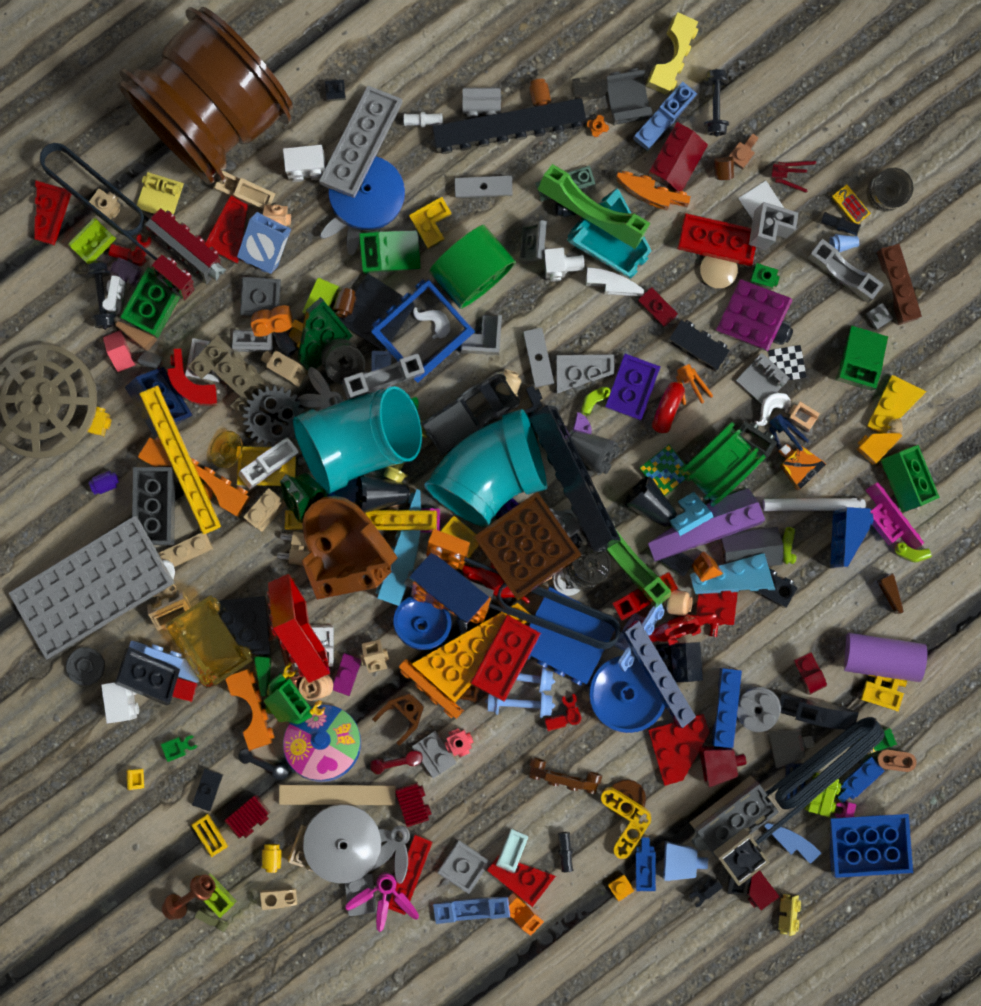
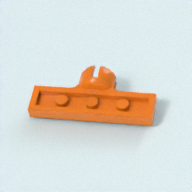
M405 659L399 665V668L402 669L400 672L406 678L413 679L416 682L415 686L424 692L433 703L444 707V712L449 717L457 719L464 710L419 672L408 659Z

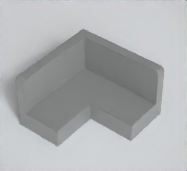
M483 315L482 334H472L464 341L461 346V353L499 355L502 315Z

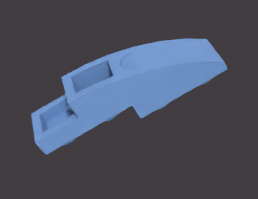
M682 82L637 132L633 139L648 151L681 115L697 93Z

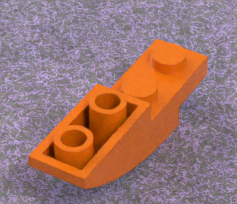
M628 171L618 172L616 181L627 192L653 207L667 211L670 204L688 207L691 196H688L686 192L676 191L674 193L668 191L669 189L665 187L654 188L655 180H651L652 178L649 176L641 175L637 177Z

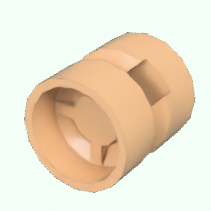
M328 675L311 683H308L304 677L299 685L301 695L309 701L325 698L333 690V681Z

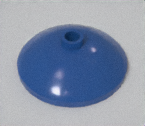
M409 597L397 607L393 625L398 638L403 643L415 649L426 650L437 647L445 641L451 629V616L446 609H437L428 602H419L414 597ZM418 626H423L424 629L420 630Z

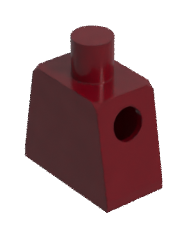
M699 747L704 783L709 787L736 778L738 776L737 767L747 764L745 754L735 755L732 748Z

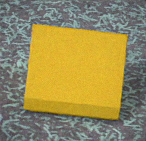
M127 769V790L144 788L143 769Z

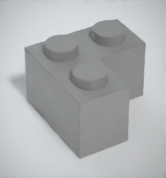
M763 202L754 210L749 245L767 250L776 242V236L789 237L796 230L799 213Z

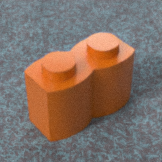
M281 305L272 310H259L255 312L251 320L254 336L262 337L272 332L289 330L292 327L293 321L290 307Z

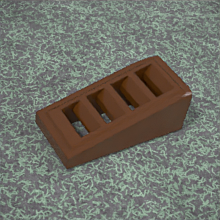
M893 573L879 579L877 583L894 613L901 614L904 611L895 576Z

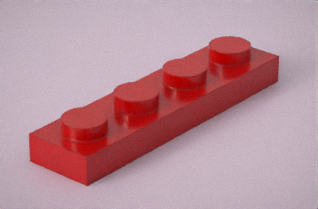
M416 834L408 851L406 876L403 883H396L395 888L398 894L403 893L409 901H411L433 841ZM392 894L388 909L405 915L406 912L395 902L394 898L396 896Z

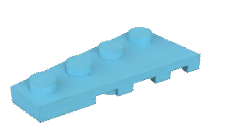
M765 553L720 565L719 568L723 574L704 582L699 579L696 573L690 574L695 594L720 593L721 591L739 592V590H775Z

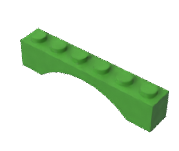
M554 164L545 172L538 187V191L634 249L644 238L651 224L635 213L616 212L597 204L578 188L567 172Z
M618 533L621 541L606 549V551L650 603L657 608L671 596V590L659 576L645 565Z

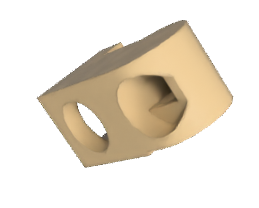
M296 888L260 890L262 910L285 908L298 904Z

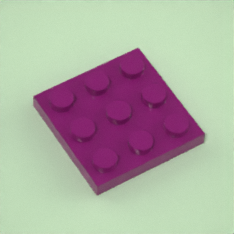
M740 279L716 331L768 352L793 300L788 296Z

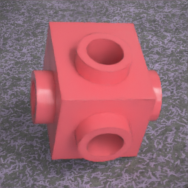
M459 728L450 731V736H447V742H445L448 752H452L454 756L458 755L459 758L469 754V749H472L471 744L474 743L470 732L466 733L465 729L460 731ZM457 740L463 742L461 747L456 746L455 742Z

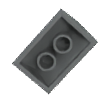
M778 527L741 531L721 538L724 564L765 553L768 566L783 564V543Z

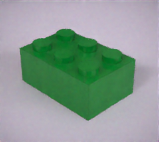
M147 267L121 318L159 338L180 297L155 277L153 269Z

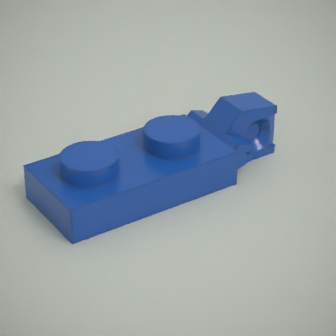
M870 756L842 782L841 788L843 790L836 795V798L842 803L849 797L853 800L872 784L884 770Z
M642 836L641 846H637L635 851L636 891H656V857L654 846H650L649 836Z

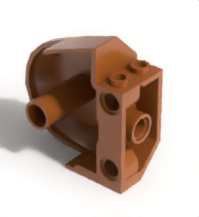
M338 496L322 497L314 502L304 515L303 533L310 553L302 559V563L317 600L377 588L392 572L391 564L398 557L366 513L355 503Z

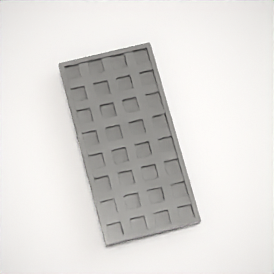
M134 516L9 592V595L47 660L175 584L138 517Z

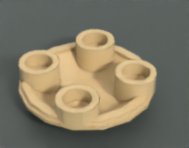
M708 256L702 260L700 266L702 281L713 288L730 286L738 273L737 263Z

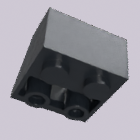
M700 642L656 645L657 652L676 683L703 681Z

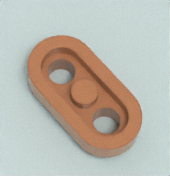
M884 749L877 755V763L882 768L888 770L910 772L917 764L915 756L908 752ZM887 755L889 757V761L885 763L883 761V758ZM904 758L908 759L907 765H903L902 763Z

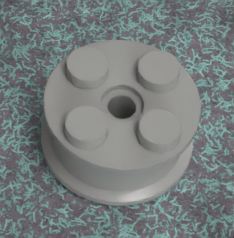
M754 687L747 690L738 702L737 717L740 723L750 731L763 732L769 730L776 724L781 713V704L774 692L764 687ZM756 707H760L762 711H757Z

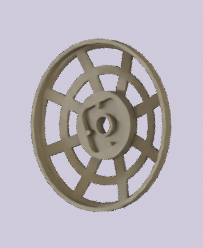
M32 345L13 353L0 365V374L5 367L10 373L0 395V409L3 419L7 424L0 433V442L13 452L29 458H51L67 452L86 435L96 414L97 390L90 370L78 356L55 345ZM39 350L36 361L27 362L17 369L11 362L23 353ZM47 350L61 353L70 358L74 363L63 369L56 363L45 361ZM36 366L35 377L25 380L20 374L25 369ZM44 366L58 371L59 374L52 380L44 378ZM78 369L81 370L86 380L89 398L77 397L76 387L70 375ZM15 379L20 385L16 395H6L9 385ZM66 380L69 387L70 396H61L58 385ZM41 395L42 402L36 405L34 399L36 396ZM6 403H15L18 411L11 420L6 410ZM61 404H70L66 416L61 421L56 416ZM76 405H88L85 419L79 430L74 434L67 425L74 415ZM23 418L31 422V433L24 432L16 427ZM50 420L56 426L48 432L39 434L40 423ZM13 431L23 438L32 440V451L17 448L9 443L6 438ZM60 432L68 439L66 443L55 449L40 452V440L51 438Z

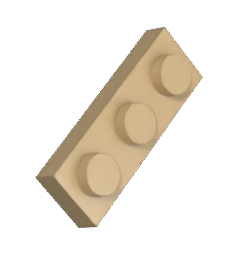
M200 533L158 554L162 560H168L176 567L214 548L207 533L204 535Z

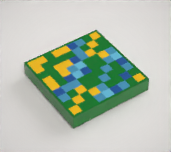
M669 444L639 467L645 477L650 476L665 496L688 477L685 473L683 475L679 474L685 463Z

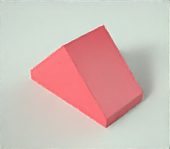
M121 330L103 337L106 352L118 373L136 366Z

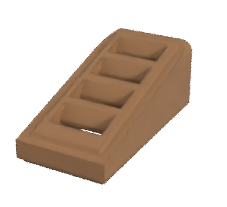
M119 321L116 323V326L146 351H149L157 341L153 335Z

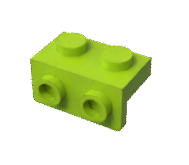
M93 218L68 245L87 264H92L116 238L96 218Z

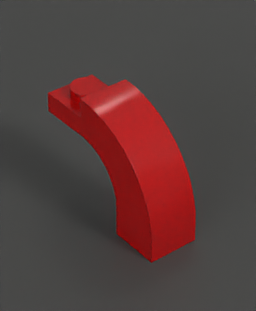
M174 349V354H170L171 366H175V368L167 370L171 384L176 392L186 401L195 405L217 406L216 385H197L192 383L184 374L182 349Z
M670 572L659 577L671 592L678 589ZM636 589L612 604L621 620H624L651 603L639 589Z

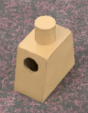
M266 351L261 358V361L267 364L266 367L271 372L298 388L308 373L302 365L278 351H275L274 354Z

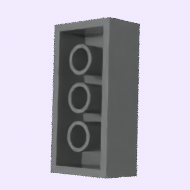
M133 467L132 517H138L153 545H175V471L172 467Z

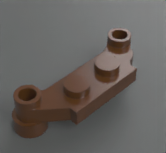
M532 757L530 762L529 778L535 780L542 778L548 781L549 785L557 787L559 784L565 785L567 789L572 791L585 789V792L596 794L598 784L601 783L603 776L599 773L588 771L586 779L547 770L545 769L546 761L543 759Z

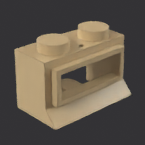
M268 488L245 514L244 518L255 528L263 532L286 504L281 497Z
M183 590L179 591L180 598L170 602L169 598L162 599V606L153 609L151 604L147 605L148 615L157 631L161 629L164 631L168 630L174 623L179 621L184 623L193 615L192 607ZM183 607V609L180 610V611H178V612H175V613H173V614H171V615H169V616H166V617H164V618H162V619H160V620L158 619L159 617H161V616H163V615H165V614H168V613H170V612H172V611H174V610H177V609Z

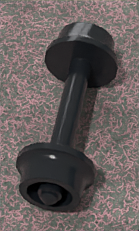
M717 68L708 70L706 72V79H704L705 85L713 86V120L704 122V126L707 129V135L716 137L725 135L727 133V126H729V121L720 120V86L728 84L729 79L726 77L725 70Z
M96 261L87 265V273L85 274L86 278H95L99 314L91 316V320L94 321L95 328L106 330L115 326V318L117 317L115 313H107V310L103 307L105 293L102 277L111 275V271H108L107 263Z

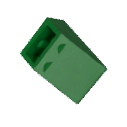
M418 231L359 233L364 274L421 269Z
M851 326L836 381L870 391L877 389L888 336Z

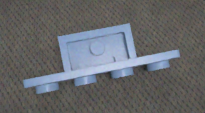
M660 604L657 608L653 606L646 618L636 613L633 614L624 629L634 621H640L647 635H651L654 625L663 617V605ZM621 632L615 647L625 651L618 661L621 670L625 672L628 667L632 666L635 654Z
M136 641L130 642V648L179 668L178 677L196 683L199 682L204 668L203 664L181 657L182 654L171 650L170 653L163 651L164 647L155 644L151 647Z

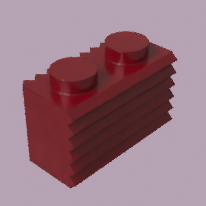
M418 782L395 790L407 827L429 821V815H432L429 803L425 804L423 797L426 796L423 785L419 786Z
M255 795L228 817L225 823L238 839L242 836L246 839L254 832L252 828L256 824L261 826L269 819L267 815L271 812L260 798Z

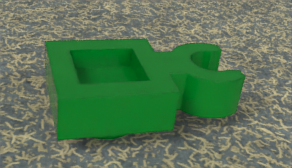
M194 735L187 736L183 742L178 737L161 744L167 762L187 755L185 749H196L198 745H189V740L194 738Z

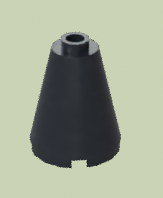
M367 475L357 477L356 486L359 487L358 492H356V505L365 513L405 503L406 499L410 497L409 487H406L404 483Z
M650 476L644 477L632 488L634 490L632 495L628 494L626 496L624 505L663 527L672 526L670 520L676 517L677 512Z

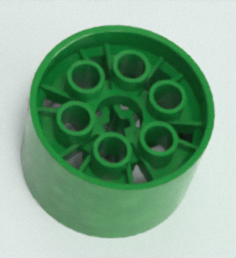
M483 224L467 233L452 245L432 265L429 273L458 308L464 309L495 286L514 267L516 261L486 225Z

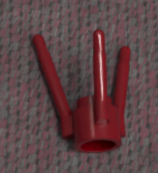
M816 161L773 163L771 178L776 179L775 183H782L807 193V189L783 178H787L788 172L807 173L806 169L788 167L815 165Z

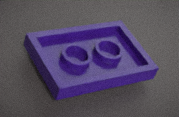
M624 354L605 408L641 421L661 366Z

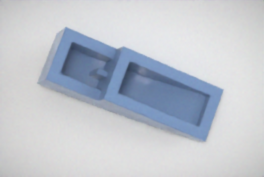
M770 822L763 824L767 830L775 825ZM781 826L772 833L774 838L788 853L792 855L797 850L810 864L821 854L814 845L788 828Z

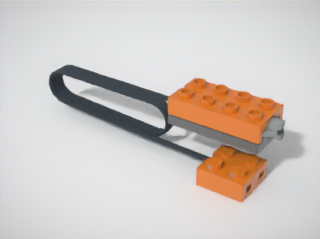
M433 529L428 541L427 557L430 553H433L453 569L459 568L462 570L464 563L468 562L500 575L496 569L467 558L470 542ZM409 571L404 585L412 588L411 596L416 601L428 602L437 609L449 610L410 579L413 572ZM471 582L489 597L487 602L470 620L473 623H483L488 609L491 607L598 649L611 648L620 637V624L614 617L539 586L531 592L607 622L615 629V639L609 642H602L506 605L501 598L502 590L507 587L506 583L500 586L497 594L498 604L501 607L493 605L491 601L494 590Z

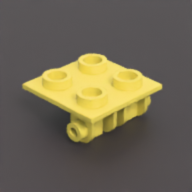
M147 172V175L143 176L142 179L144 185L137 206L141 210L153 214L162 208L165 212L168 210L174 215L184 183Z

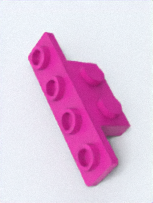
M878 482L866 489L868 495L877 505L871 510L874 517L872 525L888 546L900 537L912 549H916L924 544L920 535L910 525L907 518L904 517Z

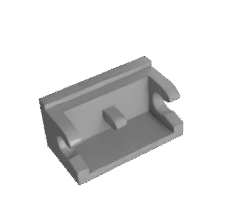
M235 330L233 331L232 349L237 352L269 351L273 353L272 333L267 336L258 337L254 336L253 331Z

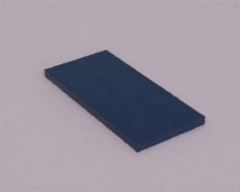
M430 553L410 576V579L466 624L489 599L485 593L433 553Z

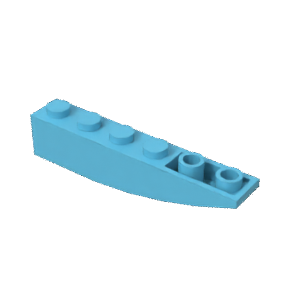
M416 489L415 493H411L408 501L411 504L409 510L421 511L420 490ZM420 530L397 531L395 539L398 542L396 547L392 546L391 549L398 558L391 564L392 572L376 589V594H379L378 599L397 606L401 604L407 588L404 585L405 580L408 578L409 571H413L418 551Z

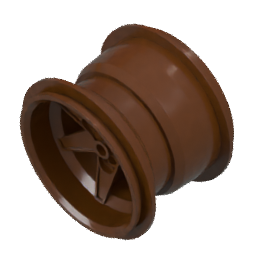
M189 7L185 11L189 22L164 46L161 55L162 60L150 71L136 69L131 73L122 68L119 73L123 80L118 83V87L144 122L194 174L208 185H211L214 180L224 184L226 178L222 171L227 167L226 154L238 143L246 144L252 142L277 120L284 124L291 122L289 112L293 109V104L280 82L266 64L224 20L206 7H201L199 10Z

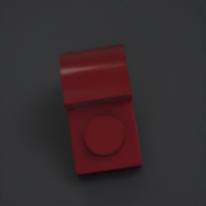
M812 652L793 660L807 695L827 687L824 674L820 670Z

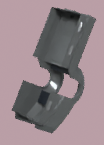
M496 372L459 395L456 400L421 422V425L441 455L451 451L462 440L483 428L491 419H497L519 406L520 397L514 393L506 381L507 378L504 373ZM502 382L506 383L510 389V395H504L496 391L497 385ZM482 392L491 408L475 417L466 402Z

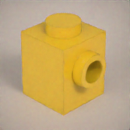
M96 407L95 417L87 433L105 437L106 429L109 430L112 421L110 414L105 413L106 409Z

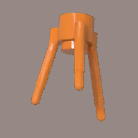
M690 364L677 370V382L682 385V381L684 384L690 382L700 403L703 404L704 400L693 381L694 379L698 381L710 398L713 397V394L698 376L695 368L692 369ZM685 394L682 398L683 405L686 404Z

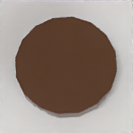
M624 779L612 785V788L645 807V791L636 781ZM610 793V795H608L607 797L608 801L610 799L616 801V807L618 806V803L621 800V798H619L618 801L613 798V793ZM623 803L621 809L624 812H629L632 806L629 803ZM635 808L634 813L631 815L632 817H634V814L638 815L637 808ZM613 811V812H614L616 815H618L619 817H623V816L619 815L618 813H616L615 811Z

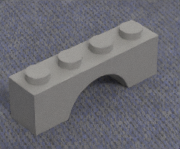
M824 239L816 245L807 257L867 303L874 299L884 285L871 274L849 264L839 254L838 250Z

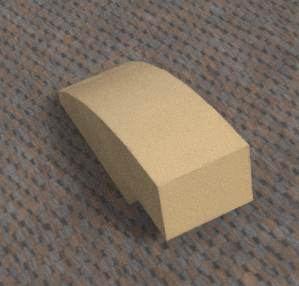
M224 171L222 173L226 178V182L220 184L215 181L212 188L226 196H232L264 210L265 205L272 204L275 193Z

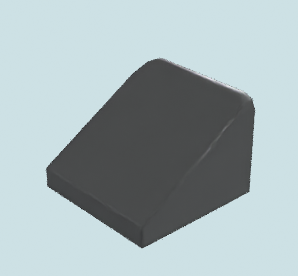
M145 351L138 359V362L142 366L158 369L163 357Z

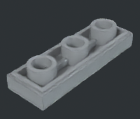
M512 176L455 178L456 198L513 196ZM482 185L487 186V189L482 190L480 187Z
M542 328L523 331L535 388L554 384ZM540 355L542 360L537 361L535 356Z

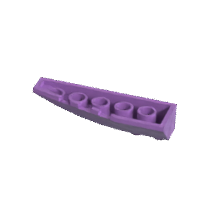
M749 488L727 495L714 507H711L710 503H708L706 506L712 512L713 518L682 536L672 527L648 543L654 562L761 525L765 518L759 502Z

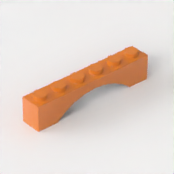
M156 437L155 440L149 438L138 457L154 467H172L160 438ZM191 458L199 477L211 487L220 507L239 517L251 498L247 496L248 491L240 486L237 489L232 487L230 480L223 476L221 479L214 476L215 471L206 466L202 469L197 466L199 462Z

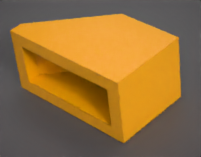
M900 433L871 434L868 437L864 435L859 440V447L856 450L874 465L895 445L902 435Z

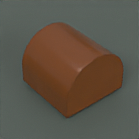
M733 156L714 159V173L717 180H730L734 178Z

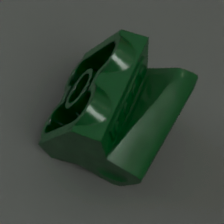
M303 473L295 478L286 474L280 480L283 500L299 523H303L306 511L314 502L322 497H326L325 489L308 473Z

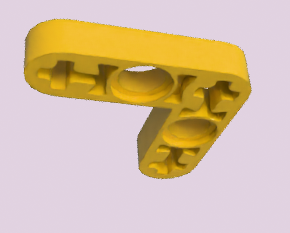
M608 787L602 791V803L629 820V823L614 845L615 856L619 859H625L631 854L650 825L652 817L648 809L618 790ZM610 793H613V798L617 801L619 798H621V800L618 803V806H615L616 801L612 799L607 801V796L605 794L610 795ZM629 803L632 809L629 812H624L621 809V805ZM635 808L638 809L637 814L641 816L643 814H646L647 821H639L640 817L636 814H634V817L631 816L634 813ZM635 829L638 832V836L630 838L627 835V831ZM626 840L628 842L626 845L627 852L619 853L618 846L623 847Z

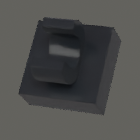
M344 79L325 81L327 102L346 100Z

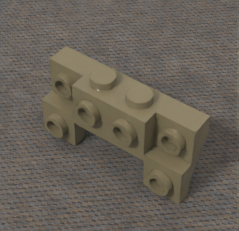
M218 335L188 365L201 379L213 370L239 395L230 406L241 416L242 413H247V410L243 408V406H249L246 399L253 400L251 393L258 395V388L263 392L265 391V385L272 390V386L257 373L255 367L247 364L243 360L242 355L231 349Z

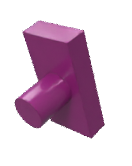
M344 653L333 683V691L350 696L362 663L360 658Z

